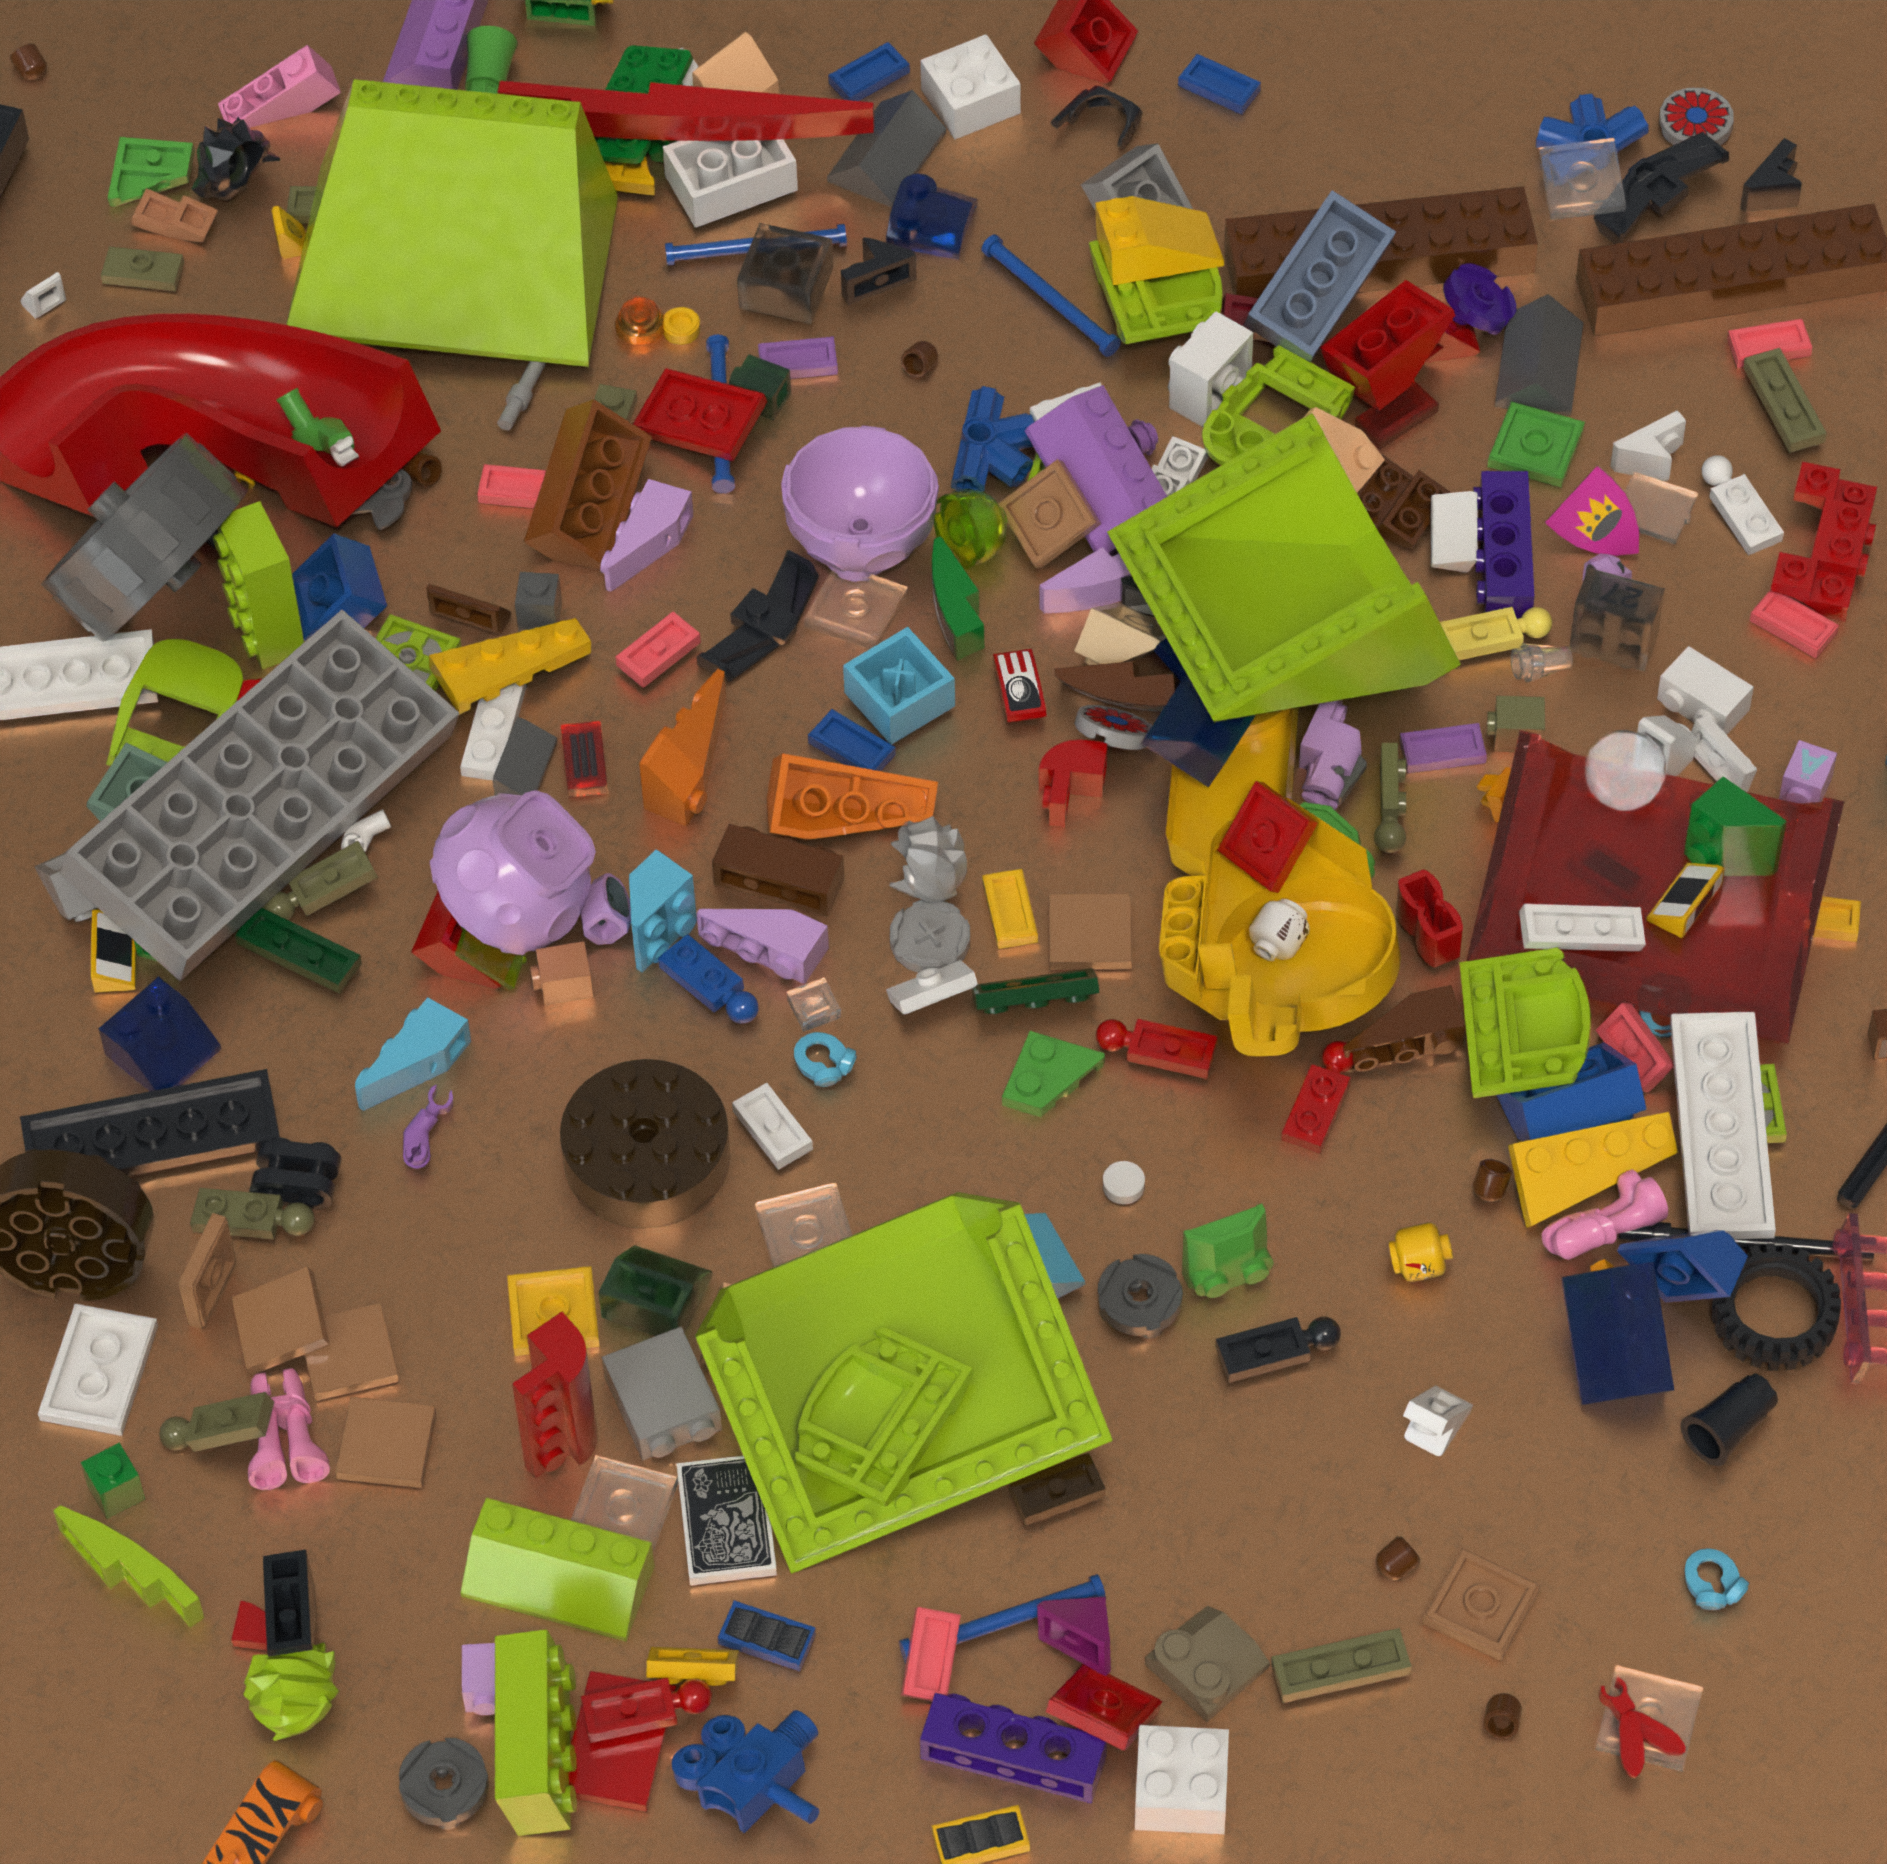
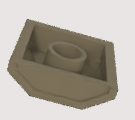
M1206 1606L1177 1630L1163 1633L1157 1639L1155 1649L1145 1657V1665L1206 1722L1210 1721L1270 1667V1662L1255 1640L1224 1612Z

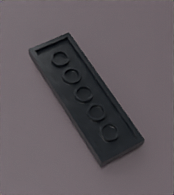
M267 1069L20 1117L25 1152L30 1149L64 1150L85 1155H98L127 1176L259 1151L262 1142L274 1137H280Z

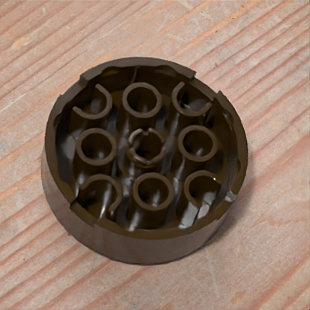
M653 1059L632 1060L615 1064L603 1069L585 1081L573 1094L563 1113L560 1141L568 1184L578 1200L581 1198L589 1207L595 1210L598 1217L606 1221L631 1228L668 1226L694 1215L695 1209L710 1196L714 1198L724 1183L730 1164V1144L726 1111L713 1087L704 1078L686 1067L668 1061Z
M30 1149L23 1154L8 1159L0 1165V1274L28 1291L56 1299L57 1291L80 1294V1301L107 1298L124 1291L132 1285L141 1272L154 1227V1213L151 1203L136 1180L131 1179L124 1172L108 1164L101 1156L85 1155L64 1150Z

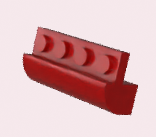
M562 1311L527 1335L532 1370L512 1383L525 1468L535 1479L546 1471L552 1472L558 1469L569 1455L581 1467L592 1456L598 1439L586 1344L580 1331Z

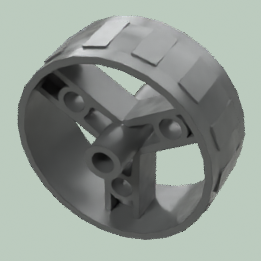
M186 432L163 452L126 491L114 481L87 510L97 521L58 562L41 585L88 632L91 631L104 642L130 620L165 584L173 592H176L190 579L202 565L193 554L224 522L244 498L248 490L201 442L198 443Z

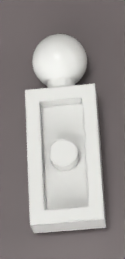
M1714 455L1706 459L1702 465V476L1708 484L1715 486L1711 488L1709 497L1748 556L1782 542L1783 530L1746 475L1743 474L1732 479V465L1723 456Z

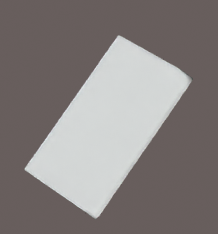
M1465 491L1432 495L1431 567L1468 573L1476 563L1477 492Z

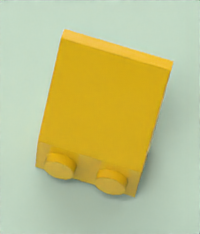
M1134 196L1095 202L1096 236L1113 285L1224 266V259L1207 212Z

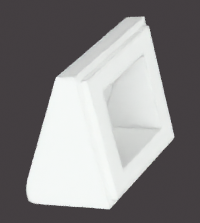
M58 272L26 291L20 300L21 305L35 319L66 300L61 275Z

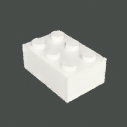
M783 139L677 141L663 146L665 177L695 228L798 190L796 160Z

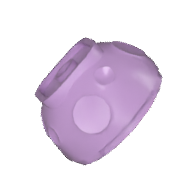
M864 425L862 427H844L817 436L800 449L791 463L785 466L781 482L786 522L792 535L806 549L808 555L827 565L841 579L853 582L867 580L907 559L913 550L925 541L934 524L939 492L937 475L920 448L903 436L886 431V428Z
M537 790L526 792L523 795L499 793L467 805L448 818L435 841L430 867L433 883H436L442 902L460 926L484 944L501 949V952L524 955L528 951L545 948L561 939L576 924L589 895L591 885L589 866L593 863L596 851L592 838L587 831L547 793Z

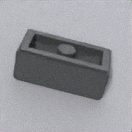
M517 717L493 776L494 795L499 793L523 795L533 790L538 791L556 747L557 737L531 722Z

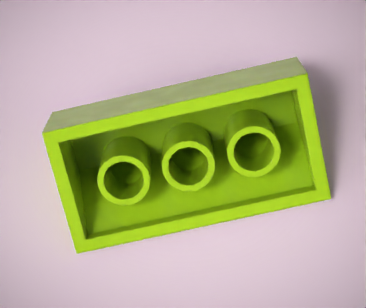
M486 1498L471 1535L460 1592L461 1597L627 1642L655 1567L652 1542Z

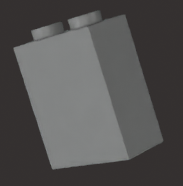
M682 1327L602 1357L605 1380L642 1461L651 1457L666 1456L673 1452L675 1448L692 1441H705L716 1432L722 1430L719 1406Z

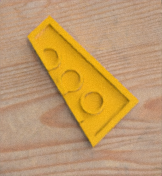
M573 618L429 655V668L454 708L462 714L471 709V703L483 698L488 702L500 696V689L513 683L520 687L532 681L533 674L541 670L552 672L591 654V640L578 620Z
M1669 1112L1508 1145L1526 1228L1615 1185L1619 1175L1630 1169L1638 1173L1678 1153Z

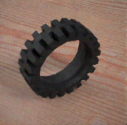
M1775 1243L1765 1245L1763 1252L1760 1251L1758 1245L1750 1247L1747 1253V1260L1731 1296L1713 1298L1712 1322L1713 1324L1715 1323V1332L1718 1338L1724 1337L1723 1346L1728 1351L1735 1348V1357L1742 1362L1747 1357L1752 1358L1751 1366L1759 1369L1762 1362L1768 1363V1371H1778L1780 1364L1785 1365L1786 1371L1796 1369L1798 1361H1800L1803 1367L1810 1364L1813 1356L1819 1358L1824 1353L1826 1346H1830L1839 1323L1841 1298H1839L1840 1289L1838 1283L1833 1284L1834 1275L1830 1269L1823 1271L1824 1263L1817 1257L1810 1262L1808 1251L1800 1249L1798 1255L1792 1254V1245L1783 1244L1782 1251H1776ZM1778 1276L1795 1281L1808 1290L1816 1301L1818 1310L1816 1322L1808 1331L1795 1337L1773 1338L1759 1334L1745 1325L1736 1313L1734 1300L1737 1291L1745 1283L1758 1277Z

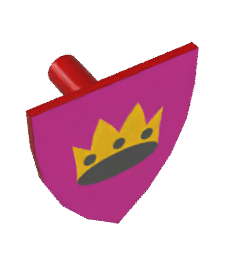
M1598 465L1545 521L1559 536L1574 546L1587 551L1614 556L1639 553V527L1634 508L1625 491Z

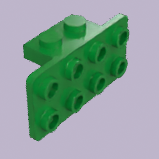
M629 46L625 49L605 90L648 94L651 82L683 85L682 81L693 61L692 54L689 50ZM594 137L604 161L629 164L642 162L647 151L653 162H664L663 146L677 142L673 140Z

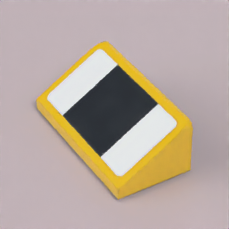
M1687 863L1649 913L1646 921L1683 938L1721 887L1725 868L1719 865Z
M92 910L91 980L94 992L136 990V948L134 940L101 910Z

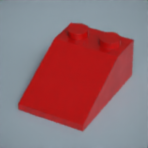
M1404 280L1322 345L1320 349L1329 372L1355 387L1354 395L1380 411L1409 388L1455 317L1454 309L1408 280Z

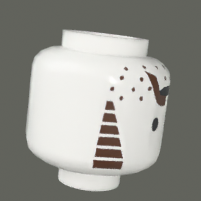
M1288 899L1266 903L1249 928V936L1255 944L1253 947L1254 951L1268 961H1274L1275 958L1288 960L1294 957L1309 935L1310 926L1307 921V913L1298 904Z

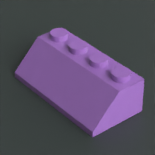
M412 0L383 82L457 90L468 58L467 34L470 30L480 26L488 0Z
M1104 385L1070 397L1025 430L1045 468L1057 459L1064 462L1101 522V525L1085 536L1093 552L1103 547L1111 557L1117 555L1119 552L1107 531L1167 497Z

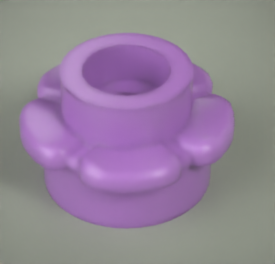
M1136 419L1132 421L1128 429L1141 452L1151 455L1158 443V434L1151 423H1145Z

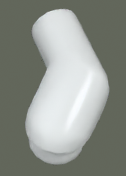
M382 809L354 823L345 832L341 848L344 849L359 841L366 853L373 836L391 828L384 810Z

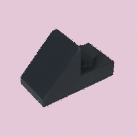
M1784 138L1743 185L1741 210L1753 212L1790 208L1799 204L1802 183L1799 179L1793 177L1797 168V162L1794 161L1797 144Z
M862 238L864 262L855 263L841 270V291L846 303L850 305L916 280V255L914 251L872 238Z

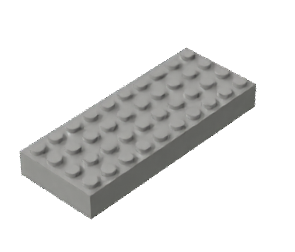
M341 610L68 849L60 874L173 976L181 981L452 735L460 713L345 611Z

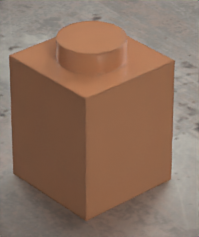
M584 941L536 949L538 965L530 966L533 989L534 991L542 990L544 1005L593 997L591 975Z

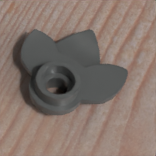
M400 469L351 515L371 512L378 530L389 527L404 513V502L409 498L412 490L410 475Z

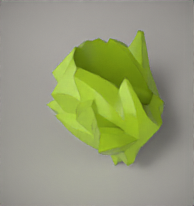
M323 1642L317 1645L313 1644V1650L270 1657H268V1654L253 1655L244 1681L246 1689L243 1696L250 1701L249 1710L253 1712L255 1718L276 1733L272 1738L274 1741L302 1734L313 1728L326 1716L332 1707L331 1701L339 1693V1690L333 1684L335 1651L326 1652V1645Z

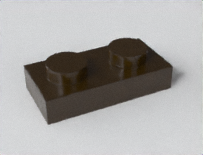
M1089 1453L1046 1468L1009 1484V1492L1025 1526L1106 1497V1488Z

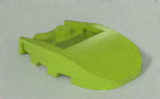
M1278 345L1273 349L1274 358L1265 366L1257 362L1246 372V378L1236 386L1231 384L1222 394L1223 401L1217 410H1212L1204 423L1202 430L1204 449L1212 460L1223 465L1275 435V433L1242 416L1266 385L1310 409L1317 407L1341 420L1353 400L1355 387Z
M166 639L154 644L146 653L121 699L106 765H112L125 743L133 745L165 762H169L185 748L128 727L143 688L218 714V719L237 702L243 683V675L239 665L231 657L218 650L188 640Z

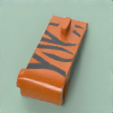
M272 1761L260 1773L202 1864H266L291 1824L300 1826L304 1822L311 1823L318 1816L323 1806V1800L320 1799L321 1788L280 1761Z

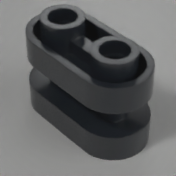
M274 1137L260 1144L256 1164L260 1169L253 1173L249 1191L281 1195L283 1206L300 1202L308 1205L311 1209L328 1208L332 1204L335 1185L331 1180L337 1178L342 1161L341 1155L333 1146L324 1142L309 1144L292 1142L282 1137Z

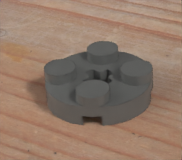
M1135 1254L1133 1259H1128L1121 1263L1120 1259H1118L1104 1270L1099 1279V1314L1103 1320L1122 1333L1142 1336L1147 1339L1155 1338L1161 1334L1163 1329L1169 1327L1176 1320L1182 1307L1183 1291L1182 1285H1180L1177 1279V1273L1168 1262L1159 1257L1149 1254ZM1141 1288L1147 1290V1297L1149 1299L1146 1301H1135L1133 1296L1129 1294L1131 1291L1138 1293Z
M445 1738V1742L438 1741L432 1744L429 1740L417 1745L407 1754L399 1770V1791L405 1808L419 1821L429 1825H437L442 1829L451 1830L456 1828L462 1821L473 1816L483 1805L489 1788V1778L481 1754L472 1745L457 1738ZM448 1774L453 1775L451 1780L452 1787L443 1790L436 1789V1783L433 1780L436 1776L444 1778Z

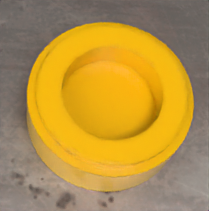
M676 307L666 312L662 318V331L665 339L676 345H685L695 341L700 334L698 314L687 307Z

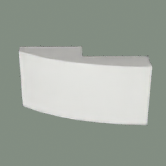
M1172 436L1158 466L1153 464L1151 468L1167 497L1197 479L1208 458V454L1204 448Z

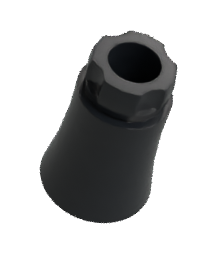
M1756 1373L1751 1376L1748 1375L1740 1382L1733 1383L1721 1395L1701 1409L1683 1418L1680 1425L1683 1438L1690 1449L1703 1461L1713 1466H1722L1738 1445L1766 1419L1767 1413L1777 1405V1393L1770 1386L1768 1380Z

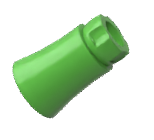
M479 26L470 30L466 37L468 58L465 90L498 94L500 81H507L518 42L516 37L506 29L497 26Z

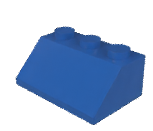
M1605 1042L1589 1047L1584 1064L1578 1072V1077L1572 1084L1496 1095L1516 1137L1522 1142L1601 1126L1609 1122L1616 1123L1630 1120L1634 1117L1633 1114L1647 1110L1637 1064Z

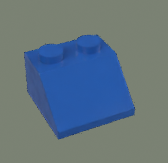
M333 534L292 573L304 641L308 640L341 610L345 611L359 625L365 628L387 607L371 549L366 544Z
M1725 1230L1660 1236L1620 1244L1617 1250L1665 1303L1730 1297L1748 1257L1736 1244L1734 1238L1726 1233Z

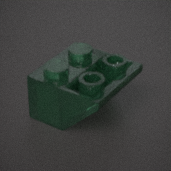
M634 1245L614 1259L598 1292L601 1317L653 1336H658L678 1327H682L684 1333H686L713 1273L711 1270Z

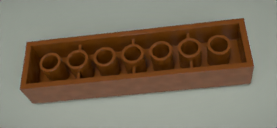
M1524 186L1356 205L1396 231L1390 246L1358 293L1394 289L1404 280H1408L1416 286L1441 284L1446 281L1454 270H1457L1466 263L1482 266L1498 277L1535 273L1538 242ZM1319 209L1225 219L1224 250L1233 294L1259 298Z
M1873 203L1579 249L1576 281L1595 337L1887 291V237Z

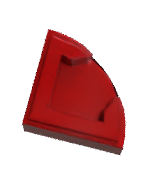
M240 1600L231 1638L233 1647L267 1651L265 1612L258 1606Z

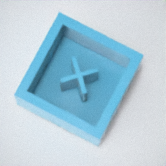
M909 627L899 631L843 665L844 693L891 745L955 707V678Z

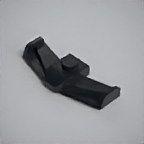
M1702 131L1648 158H1642L1628 169V174L1593 217L1599 232L1613 244L1623 243L1624 238L1649 207L1658 215L1663 216L1688 196V185L1683 180L1719 163L1724 164L1728 162L1729 152Z
M787 550L768 594L765 595L752 588L730 614L731 624L738 627V629L707 652L700 653L696 657L697 665L711 673H714L717 669L725 671V680L731 682L776 648L785 645L797 631L796 625L819 578L812 562Z

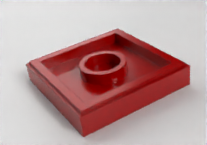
M1255 781L1217 851L1269 891L1279 893L1318 823L1267 784Z
M1083 1664L1049 1699L1045 1712L1125 1751L1139 1736V1725H1149L1159 1714L1163 1701L1110 1674L1104 1676Z

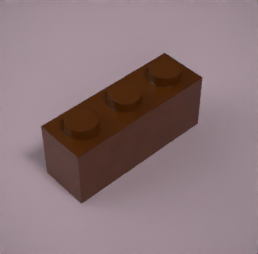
M728 824L712 860L714 885L827 917L844 881L843 855L836 854L827 848L818 849L800 844L788 837L779 838L764 834L748 826L740 827Z

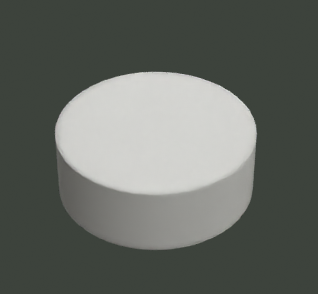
M1119 1161L1111 1164L1105 1170L1103 1175V1191L1112 1202L1122 1205L1131 1204L1143 1195L1145 1176L1138 1165L1129 1161Z

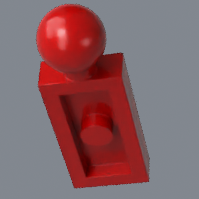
M1116 1019L1103 1021L1096 1030V1041L1103 1050L1116 1052L1123 1047H1128V1062L1208 1079L1218 1041V1036L1142 1019H1137L1134 1031H1128L1127 1027Z
M1334 1041L1325 1047L1322 1054L1325 1068L1314 1064L1311 1065L1282 1130V1141L1321 1154L1351 1083V1077L1342 1075L1353 1067V1054L1350 1053L1349 1058L1344 1056L1343 1047L1347 1044L1346 1042Z
M668 1678L582 1695L581 1701L589 1741L592 1743L677 1725L676 1709H682L689 1714H700L710 1706L712 1691L706 1682L700 1679H689L681 1684L678 1691L671 1692Z

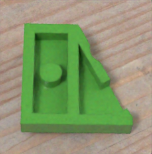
M120 137L107 198L109 205L116 207L141 199L146 188L159 193L189 183L195 154L193 143Z
M1030 1031L1002 1095V1106L1042 1117L1056 1105L1060 1098L1068 1096L1077 1089L1079 1081L1093 1069L1099 1071L1103 1067L1105 1053Z

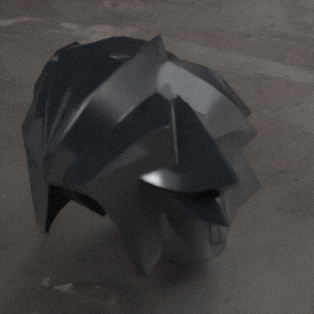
M237 117L233 124L228 121L217 118L216 132L206 126L204 128L203 142H200L197 148L198 176L191 190L203 198L229 201L238 192L246 190L251 174L265 162L280 161V157L269 151L270 142L263 133L258 130H251L244 119Z

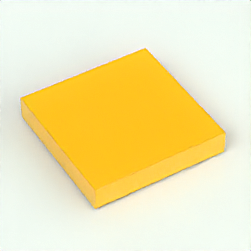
M592 1266L507 1275L515 1356L529 1355L527 1335L561 1311L580 1331L586 1348L600 1347Z

